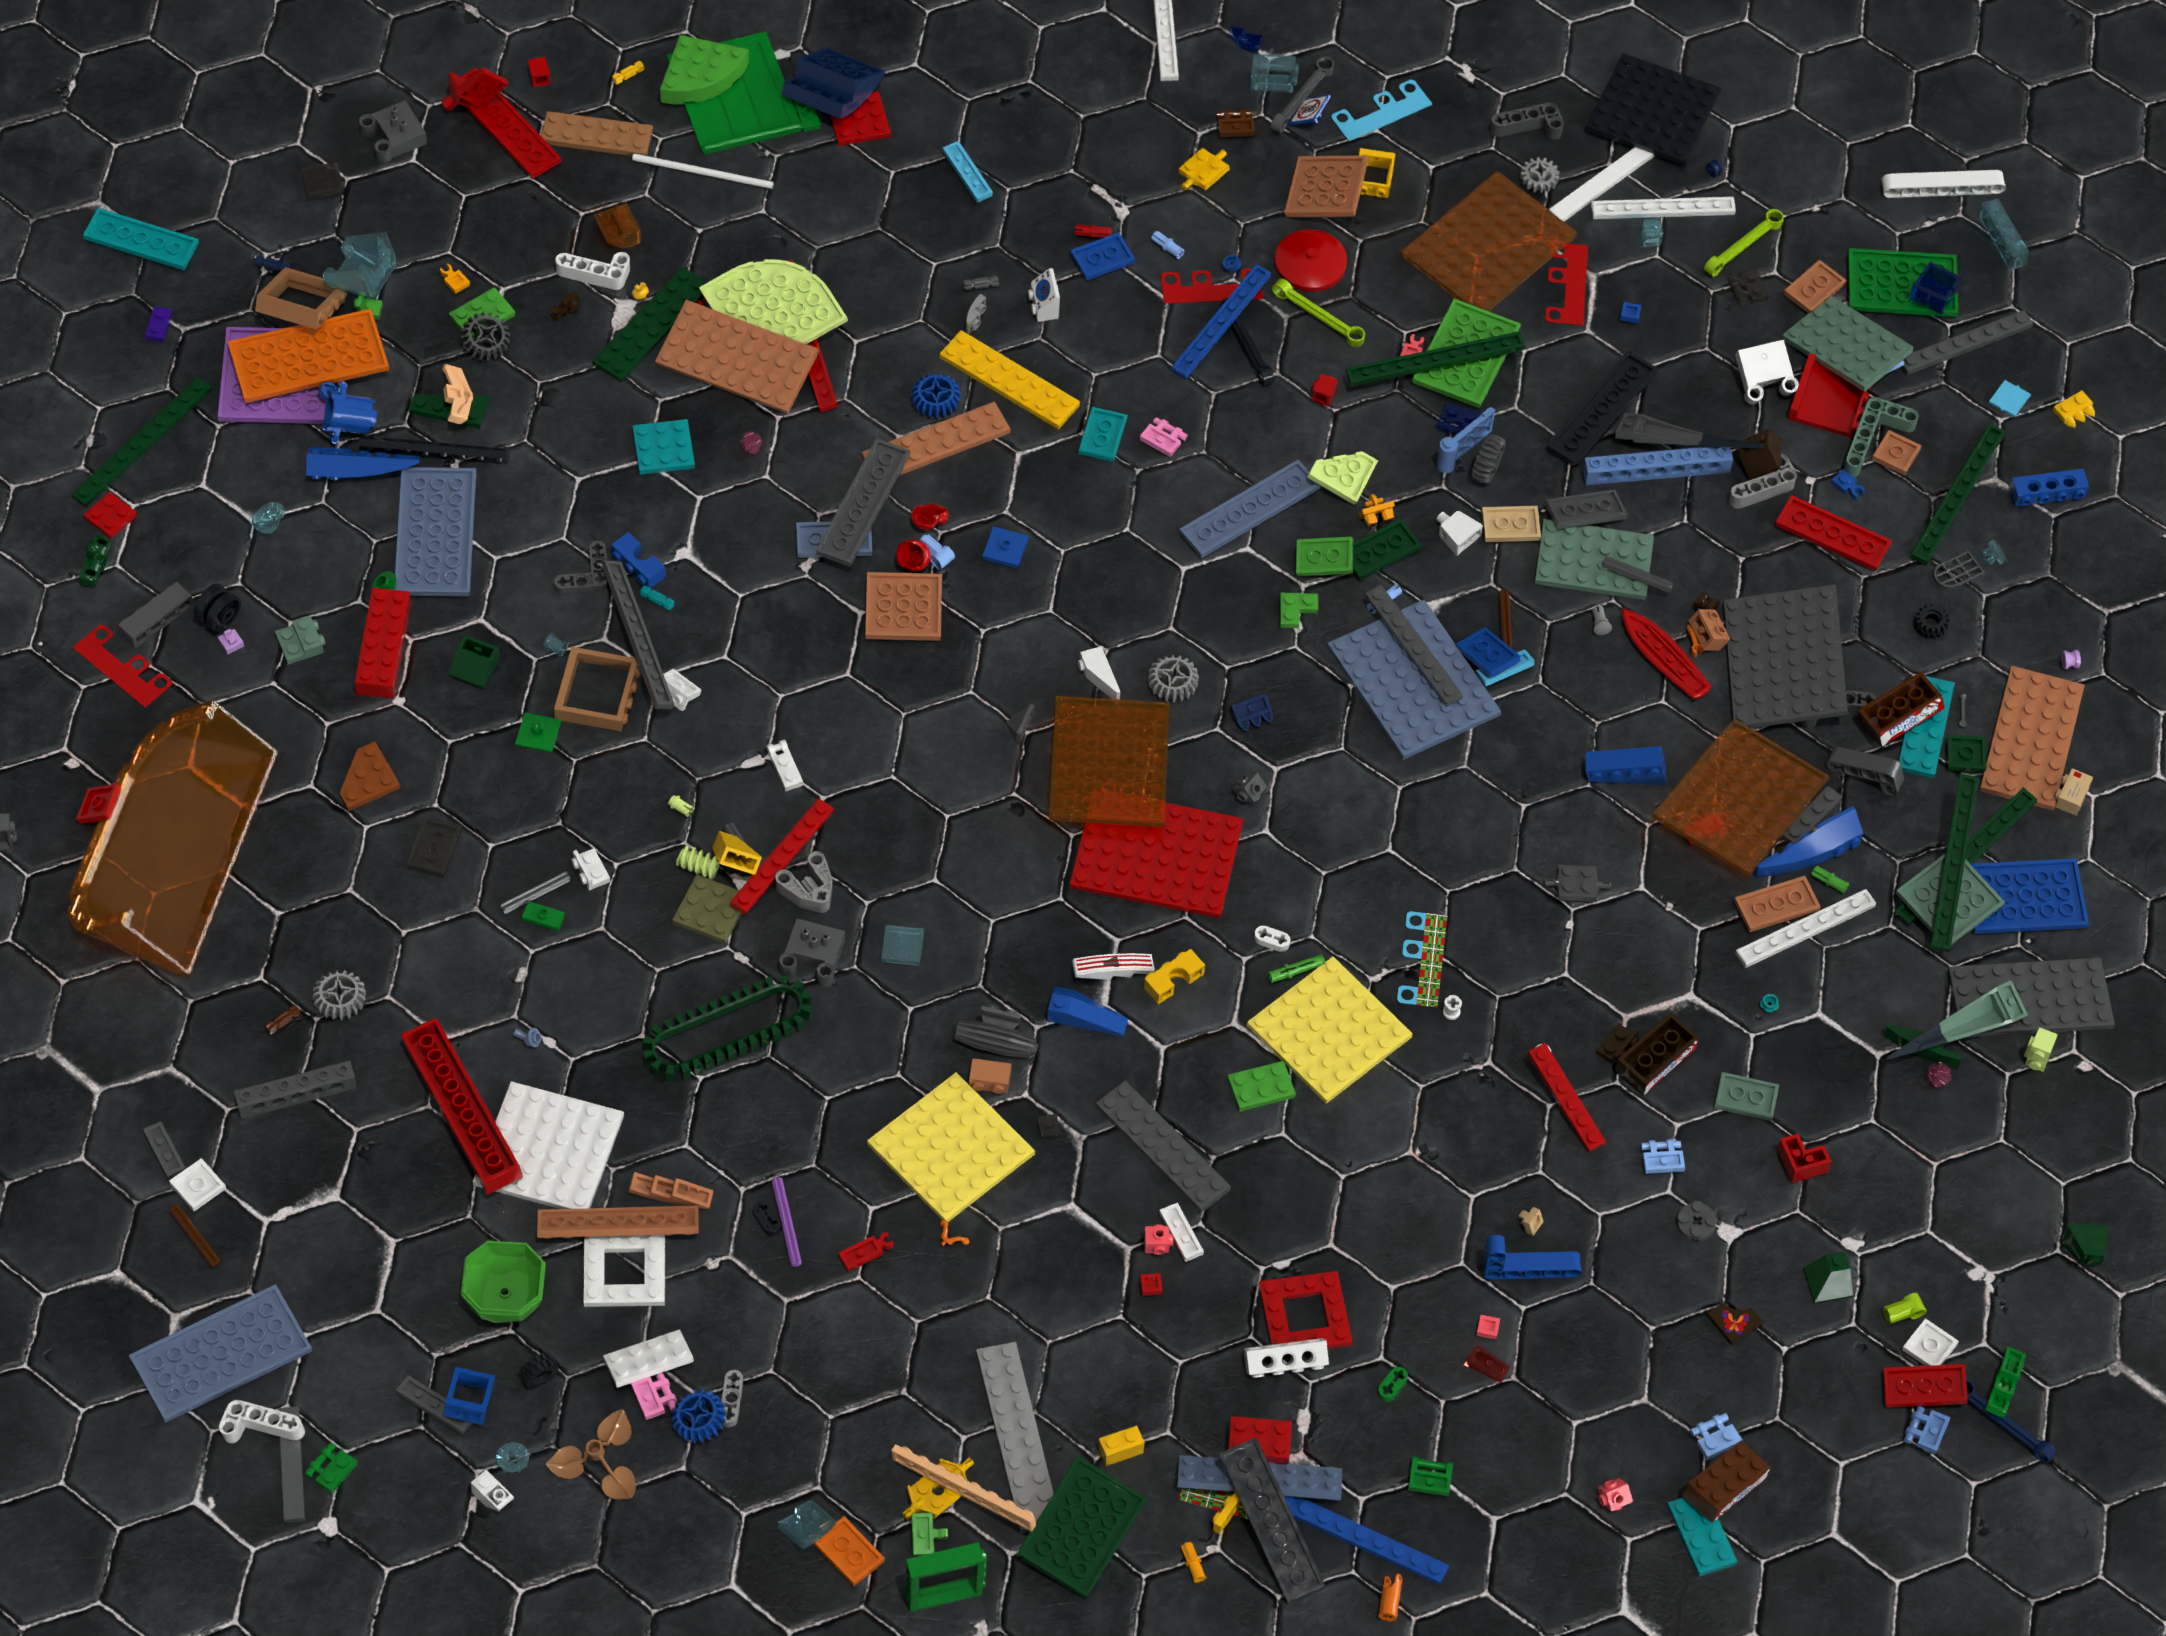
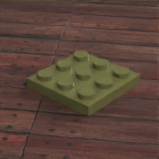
M696 874L672 923L726 944L742 914L730 905V901L739 890Z

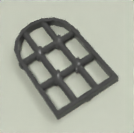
M1966 551L1939 564L1934 571V579L1939 586L1952 589L1984 575L1985 572L1971 553ZM1966 555H1968L1970 558L1964 562H1960L1958 560L1959 558L1964 557ZM1953 561L1958 563V565L1951 568L1945 566ZM1971 561L1975 564V567L1969 570L1963 566ZM1940 567L1944 568L1945 571L1936 574ZM1961 567L1964 571L1956 576L1950 573V571ZM1976 569H1978L1981 572L1972 577L1969 574V572L1974 571ZM1945 573L1950 576L1949 579L1940 582L1937 578ZM1967 575L1968 579L1959 583L1956 581V578ZM1950 581L1955 583L1954 585H1946Z

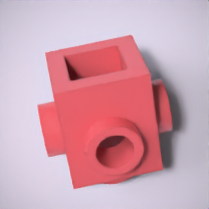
M1145 1226V1253H1154L1156 1255L1169 1253V1247L1173 1246V1234H1169V1226Z
M1620 1478L1606 1481L1604 1485L1598 1487L1600 1493L1598 1495L1599 1502L1610 1511L1621 1510L1623 1506L1633 1502L1628 1484Z

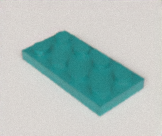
M1685 1498L1668 1502L1667 1507L1699 1577L1737 1564V1559L1719 1519L1711 1523Z

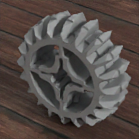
M1173 654L1171 658L1165 655L1163 660L1158 658L1157 663L1153 662L1152 668L1149 669L1148 673L1149 688L1153 689V695L1158 694L1159 699L1164 697L1166 702L1172 699L1173 703L1176 699L1182 702L1183 697L1188 699L1190 694L1193 695L1199 681L1197 668H1194L1193 662L1188 663V658L1182 660L1181 655L1178 658H1174Z
M336 970L335 974L328 972V977L322 975L321 981H317L316 987L313 989L315 1007L318 1008L320 1014L324 1013L326 1018L332 1016L333 1020L339 1017L342 1021L344 1016L350 1019L351 1013L357 1015V1009L362 1010V1004L366 1001V990L364 989L363 982H360L358 976L354 977L353 972L347 975L345 970L343 973H339Z

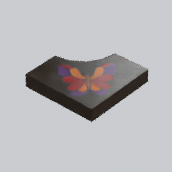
M1722 1303L1707 1313V1317L1731 1345L1763 1326L1764 1323L1752 1307L1746 1310H1735Z

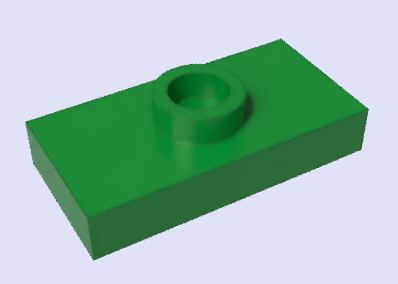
M794 101V106L803 125V132L821 129L816 109Z
M528 901L522 915V921L559 931L565 917V912Z

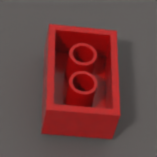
M1231 1416L1228 1449L1257 1437L1268 1462L1287 1465L1290 1460L1292 1421Z

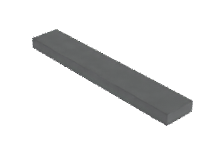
M299 1406L278 1408V1411L296 1415L300 1419ZM280 1437L284 1522L305 1521L301 1439L290 1440Z

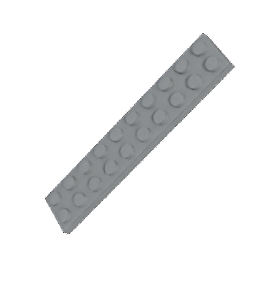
M1012 1342L976 1349L1012 1501L1017 1507L1031 1511L1035 1516V1522H1037L1054 1493L1017 1344ZM1019 1525L1020 1533L1031 1532Z

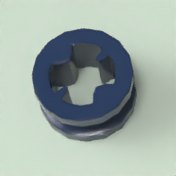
M1714 159L1706 164V170L1711 177L1715 178L1718 174L1723 173L1722 165L1718 160Z

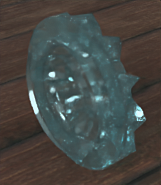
M517 1442L503 1445L498 1450L496 1456L498 1466L502 1468L503 1472L507 1471L511 1474L517 1471L521 1472L524 1467H527L529 1461L527 1448ZM509 1453H511V1455H513L514 1457H517L516 1464L515 1462L513 1463L512 1460L508 1461L510 1459Z

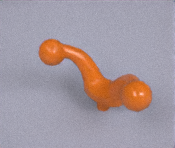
M942 1220L940 1222V1225L943 1227L941 1235L943 1239L941 1244L943 1246L946 1243L951 1245L956 1241H961L963 1245L969 1244L967 1237L948 1238V1221Z

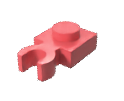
M1412 334L1410 344L1405 343L1400 356L1422 352L1423 348L1421 347L1424 343V337H1421L1420 341H1415V335Z

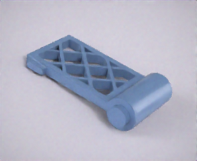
M1489 407L1454 438L1445 437L1440 441L1436 465L1440 472H1452L1455 468L1456 460L1492 431L1495 415L1494 408Z

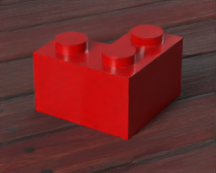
M1799 1133L1781 1138L1777 1151L1792 1183L1829 1172L1832 1161L1825 1145L1806 1150Z

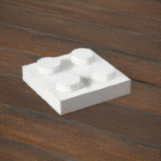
M202 1158L169 1180L172 1188L193 1212L226 1190L225 1184Z
M1925 1318L1903 1346L1902 1350L1925 1366L1942 1365L1959 1341Z

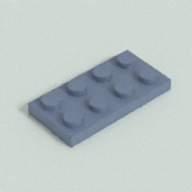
M796 522L798 558L822 557L816 555V550L831 522ZM871 529L857 556H872Z

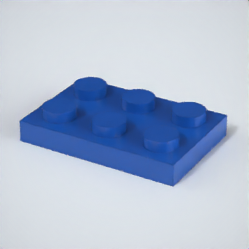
M1120 232L1072 249L1070 252L1086 281L1135 263V257Z
M1486 627L1456 643V647L1462 655L1490 678L1521 661L1520 655Z

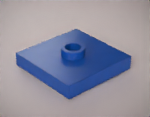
M993 526L982 560L1018 569L1029 536Z

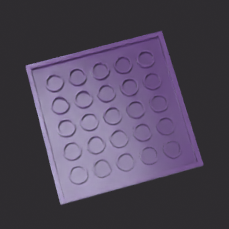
M226 327L218 421L324 423L326 401L320 398L318 394L319 387L249 403L244 402L227 341L284 328Z

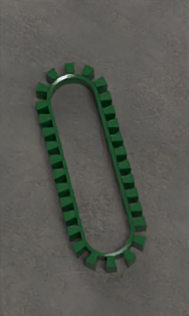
M781 975V984L774 985L770 976L764 979V989H762L760 981L753 983V994H751L748 985L741 988V999L738 990L730 993L731 1003H729L727 995L719 998V1008L717 1007L716 1000L708 1002L707 1013L704 1004L698 1006V1017H695L693 1009L685 1012L686 1022L683 1020L682 1013L674 1016V1027L671 1018L663 1021L664 1031L661 1032L659 1026L655 1024L650 1028L651 1038L644 1037L645 1066L650 1065L651 1074L656 1078L663 1070L666 1071L665 1077L667 1082H674V1073L681 1072L684 1081L691 1078L690 1068L693 1069L694 1076L702 1073L701 1063H704L705 1070L708 1071L713 1069V1058H715L718 1067L725 1064V1053L728 1062L736 1059L735 1049L738 1050L739 1057L747 1055V1044H749L750 1051L754 1052L758 1050L759 1039L762 1048L770 1045L769 1035H771L773 1043L780 1041V1030L783 1032L784 1039L792 1036V1025L799 1033L804 1029V1019L810 1021L812 1015L810 991L804 992V983L798 979L793 987L789 986L788 975ZM775 993L789 994L799 1004L797 1012L792 1017L682 1063L668 1064L656 1055V1048L664 1039Z

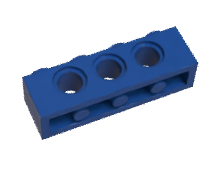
M2084 469L2014 477L2010 485L2015 506L2081 499L2087 496L2089 489Z

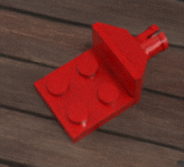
M483 67L468 80L450 72L449 90L451 93L442 99V104L449 111L453 110L458 104L465 107H481L505 88L508 82L505 78Z

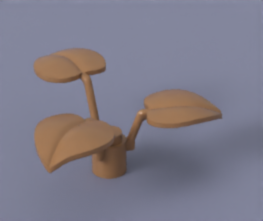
M623 1409L618 1410L601 1422L597 1430V1436L600 1440L593 1439L587 1443L583 1458L578 1448L574 1446L563 1447L546 1462L549 1470L560 1478L574 1479L583 1473L584 1467L582 1463L586 1461L588 1456L595 1461L601 1460L610 1474L602 1481V1489L605 1495L616 1500L632 1498L636 1490V1481L633 1473L624 1466L617 1467L613 1472L604 1459L605 1450L603 1446H609L610 1443L615 1446L623 1445L631 1437L632 1429Z

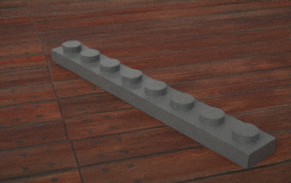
M2025 310L1915 351L1903 360L1904 366L1901 368L1906 375L1915 373L2033 327V322Z
M1379 585L1365 593L1369 603L1446 707L1462 699L1463 694L1384 587Z

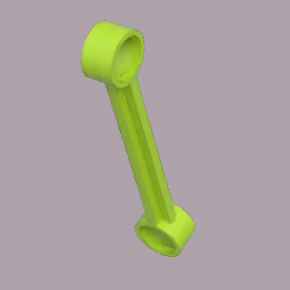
M1777 209L1769 210L1762 223L1721 255L1710 258L1704 270L1712 277L1718 275L1725 264L1767 231L1781 228L1784 219L1783 213ZM1770 217H1775V218H1777L1779 221H1778V222H1773V221H1771L1769 218H1770Z
M1279 279L1272 286V291L1278 298L1283 300L1289 299L1344 335L1349 346L1360 347L1364 343L1365 331L1361 327H1349L1294 291L1287 280ZM1357 334L1361 336V339H1352L1350 335Z

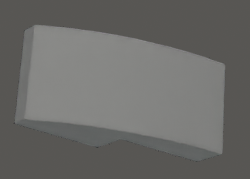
M982 294L975 299L969 309L966 320L967 334L976 330L981 324L980 315L986 310V297Z

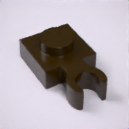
M574 291L563 298L561 304L551 308L553 312L551 316L557 320L563 314L566 316L576 311L580 307L579 295Z

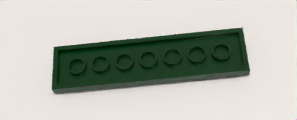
M681 267L592 360V365L622 383L669 334L685 301L689 300L698 303L704 297L699 287L708 282L686 268Z

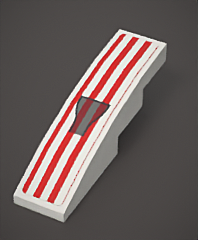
M1106 954L1072 960L1075 977L1111 980L1113 976L1132 977L1134 973L1149 974L1155 971L1152 954Z

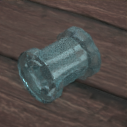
M550 633L545 639L543 647L556 652L557 656L561 657L568 648V642L561 641L555 637V634Z

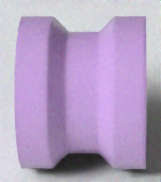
M2073 650L2072 652L2062 651L2061 663L2063 669H2069L2070 667L2080 668L2081 658L2079 650Z

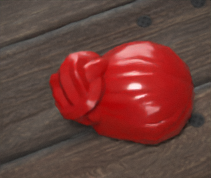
M918 504L911 514L913 524L920 530H930L937 524L943 525L949 517L948 510L936 504Z

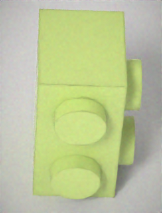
M2039 1027L2036 1036H2031L2024 1055V1057H2027L2025 1065L2033 1070L2044 1072L2058 1034Z

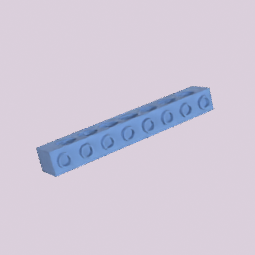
M1720 446L1587 457L1584 460L1583 475L1586 485L1730 473L1733 457L1730 447Z

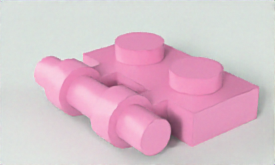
M1156 417L1153 424L1157 425V427L1149 424L1140 435V440L1171 457L1181 445V440L1178 438L1185 441L1188 435L1182 432L1181 428H1175L1168 421Z
M663 1373L656 1375L658 1380L656 1382H652L651 1377H647L631 1383L632 1390L645 1420L665 1414L663 1407L665 1405L669 1406L671 1411L677 1409L675 1407L677 1399L675 1394H672L669 1388V1380L665 1378ZM657 1390H662L664 1396L659 1398Z

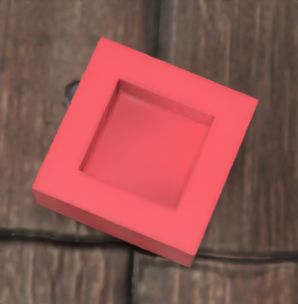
M1480 1315L1476 1336L1496 1340L1500 1318Z

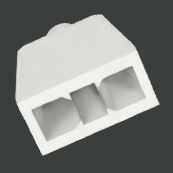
M1456 511L1450 517L1445 512H1441L1436 519L1441 524L1439 529L1440 538L1456 556L1481 536L1483 525L1460 511Z

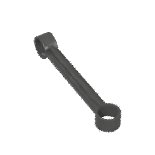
M1321 57L1317 60L1315 72L1282 113H1278L1271 123L1272 130L1280 134L1283 133L1290 118L1322 78L1333 74L1334 61L1331 58ZM1321 65H1327V66H1329L1330 68H1329V69H1323V68H1321L1320 66H1321Z

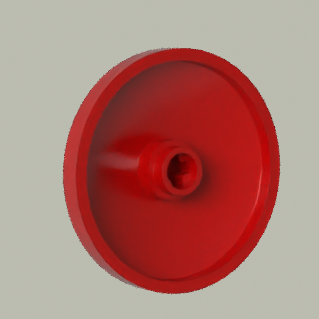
M1307 229L1296 231L1286 236L1276 249L1274 261L1280 278L1287 280L1293 288L1307 292H1318L1333 287L1342 279L1346 271L1347 255L1342 244L1332 235L1319 230Z

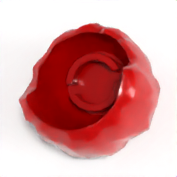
M916 539L905 540L897 547V563L901 567L913 572L925 569L931 561V552L928 545Z

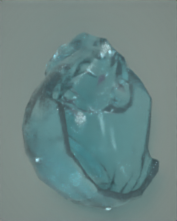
M270 502L263 505L255 514H252L254 528L265 534L274 532L279 527L280 519L285 515V509L279 502Z

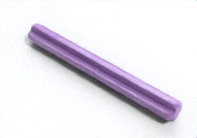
M781 1177L773 1178L772 1187L790 1264L792 1267L800 1266L801 1257L783 1180Z

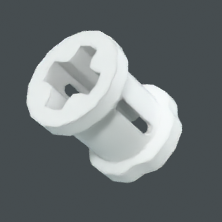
M1450 995L1445 999L1443 1015L1447 1019L1455 1020L1460 1015L1462 1000L1456 995Z

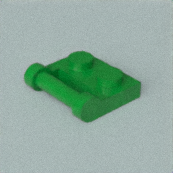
M1413 1456L1408 1490L1449 1497L1453 1462H1435ZM1418 1467H1420V1468H1427V1469H1433V1470L1446 1471V1473L1443 1474V1473L1430 1472V1471L1417 1470V1469H1418Z

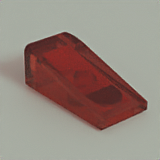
M1476 1345L1471 1350L1464 1362V1365L1499 1383H1502L1511 1367L1479 1345Z

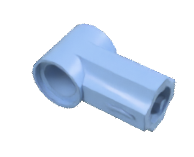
M930 535L921 537L920 541L928 545L931 552V562L937 569L941 570L955 559L954 552L948 546L940 545Z

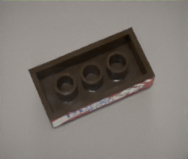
M1670 1012L1617 1059L1615 1071L1644 1096L1697 1049L1699 1036Z

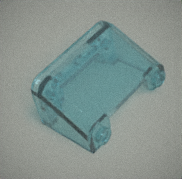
M387 232L347 236L341 246L342 253L346 259L338 271H335L333 268L325 270L323 273L324 282L328 286L366 298L377 297L396 266V257Z

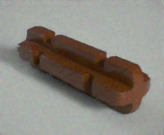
M292 1005L288 1008L289 1011L285 1010L275 1017L273 1022H268L265 1025L267 1032L273 1034L277 1031V1028L280 1029L289 1023L292 1017L296 1018L300 1015L299 1008L296 1005Z

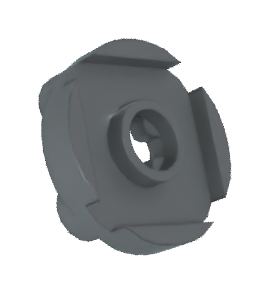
M1701 1201L1685 1205L1679 1211L1677 1218L1678 1231L1688 1240L1705 1241L1714 1234L1717 1224V1217L1714 1211ZM1694 1219H1699L1701 1221V1225H1694Z

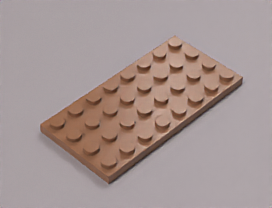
M686 300L655 363L661 367L789 414L819 350L818 348Z
M2011 666L1986 763L1987 769L1984 772L1980 787L1981 792L2011 799L2024 787L2038 799L2034 806L2054 811L2057 800L2054 798L2060 788L2084 684Z

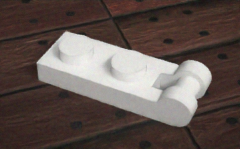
M785 739L775 745H766L768 754L785 792L803 786V780ZM782 751L783 754L777 755L776 752Z

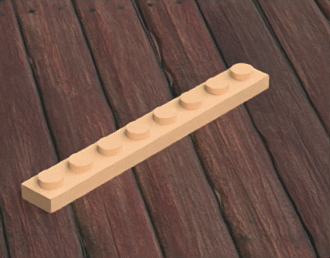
M895 1444L891 1450L893 1460L1031 1532L1035 1528V1516L1028 1509H1021L1012 1501H1005L999 1498L993 1491L988 1492L977 1483H970L964 1480L961 1475L947 1471L940 1464L935 1465L931 1463L925 1456H918L905 1446L900 1447Z

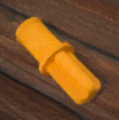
M1192 1542L1184 1543L1181 1549L1186 1559L1185 1565L1189 1567L1194 1583H1199L1206 1579L1200 1564L1201 1558L1197 1556Z

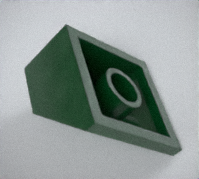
M2068 1223L2061 1240V1245L2081 1264H2088L2089 1266L2102 1265L2106 1251L2108 1226Z
M1845 1251L1826 1254L1803 1268L1814 1304L1853 1297L1851 1269Z

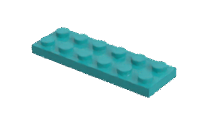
M101 208L96 210L83 234L84 240L183 271L186 269L199 244L197 238Z
M1926 676L1942 695L1945 709L1905 733L1899 763L1902 766L1903 772L1934 779L1955 682Z

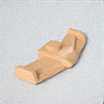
M444 364L442 371L446 374L449 382L443 389L445 402L452 404L448 421L462 424L468 420L473 393L470 390L462 368Z

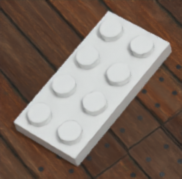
M680 1329L603 1355L606 1366L617 1388L694 1362Z

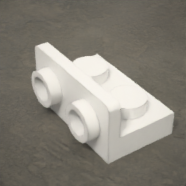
M675 669L664 673L675 704L674 706L679 710H685L690 700L700 696L701 689Z
M595 848L581 854L577 850L573 851L571 862L574 869L579 870V878L583 885L586 884L588 889L592 890L610 882V877Z

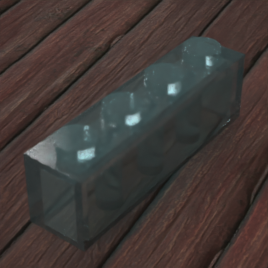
M1997 198L1982 203L1979 218L2009 270L2025 266L2030 252L2000 200Z

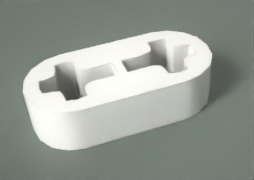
M1259 926L1255 930L1254 939L1257 944L1279 952L1288 950L1290 936L1287 933L1268 926ZM1265 933L1266 936H1264V938H1261L1260 935Z

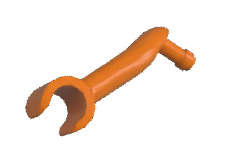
M1688 624L1686 629L1693 643L1691 656L1696 658V651L1702 654L1703 649L1698 644L1691 625Z

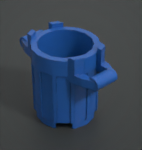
M342 380L337 382L336 390H328L326 394L328 398L325 405L322 430L330 432L329 441L333 444L339 442L340 431L358 434L372 433V431H369V428L375 427L377 411L372 408V404H376V401L368 397L346 395L348 385Z

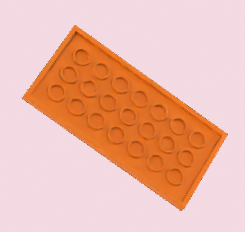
M371 309L328 318L318 329L297 325L227 341L245 403L319 387L324 382L336 383L339 380L345 381L389 371L388 361Z

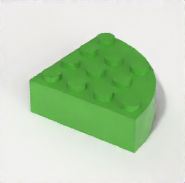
M680 35L660 89L661 103L684 104V102L695 101V103L703 102L727 91L732 87V83L740 79L749 64V49Z

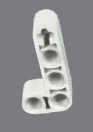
M625 252L616 253L611 264L567 253L557 255L555 260L556 272L559 276L613 290L623 288L630 272V258Z
M234 1400L228 1404L219 1424V1430L228 1443L237 1442L241 1438L245 1427L290 1440H299L305 1434V1428L298 1416L241 1400Z

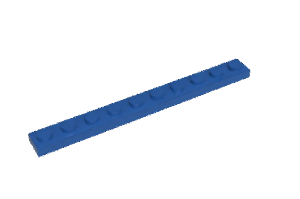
M1284 1496L1294 1519L1441 1585L1449 1565L1301 1497Z

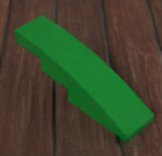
M2007 1346L1985 1411L2002 1418L2005 1417L2016 1383L2020 1377L2026 1354Z

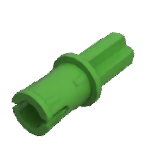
M1816 866L1812 871L1811 875L1826 883L1827 887L1831 886L1842 892V894L1846 892L1849 883L1835 876V873L1831 874L1819 866Z

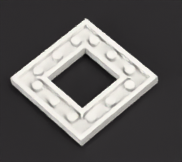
M665 1235L584 1237V1307L665 1306ZM645 1252L644 1284L604 1285L605 1253Z

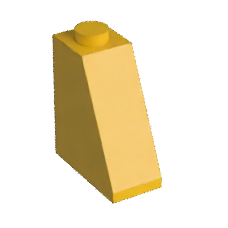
M721 831L718 832L712 849L719 864L755 875L762 857L737 836Z

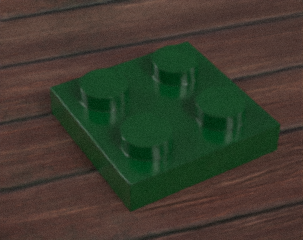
M1947 736V771L1984 773L1986 771V737Z

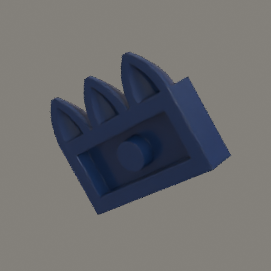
M1266 693L1230 706L1236 724H1239L1244 731L1249 729V719L1257 727H1260L1261 715L1269 723L1273 719V711Z

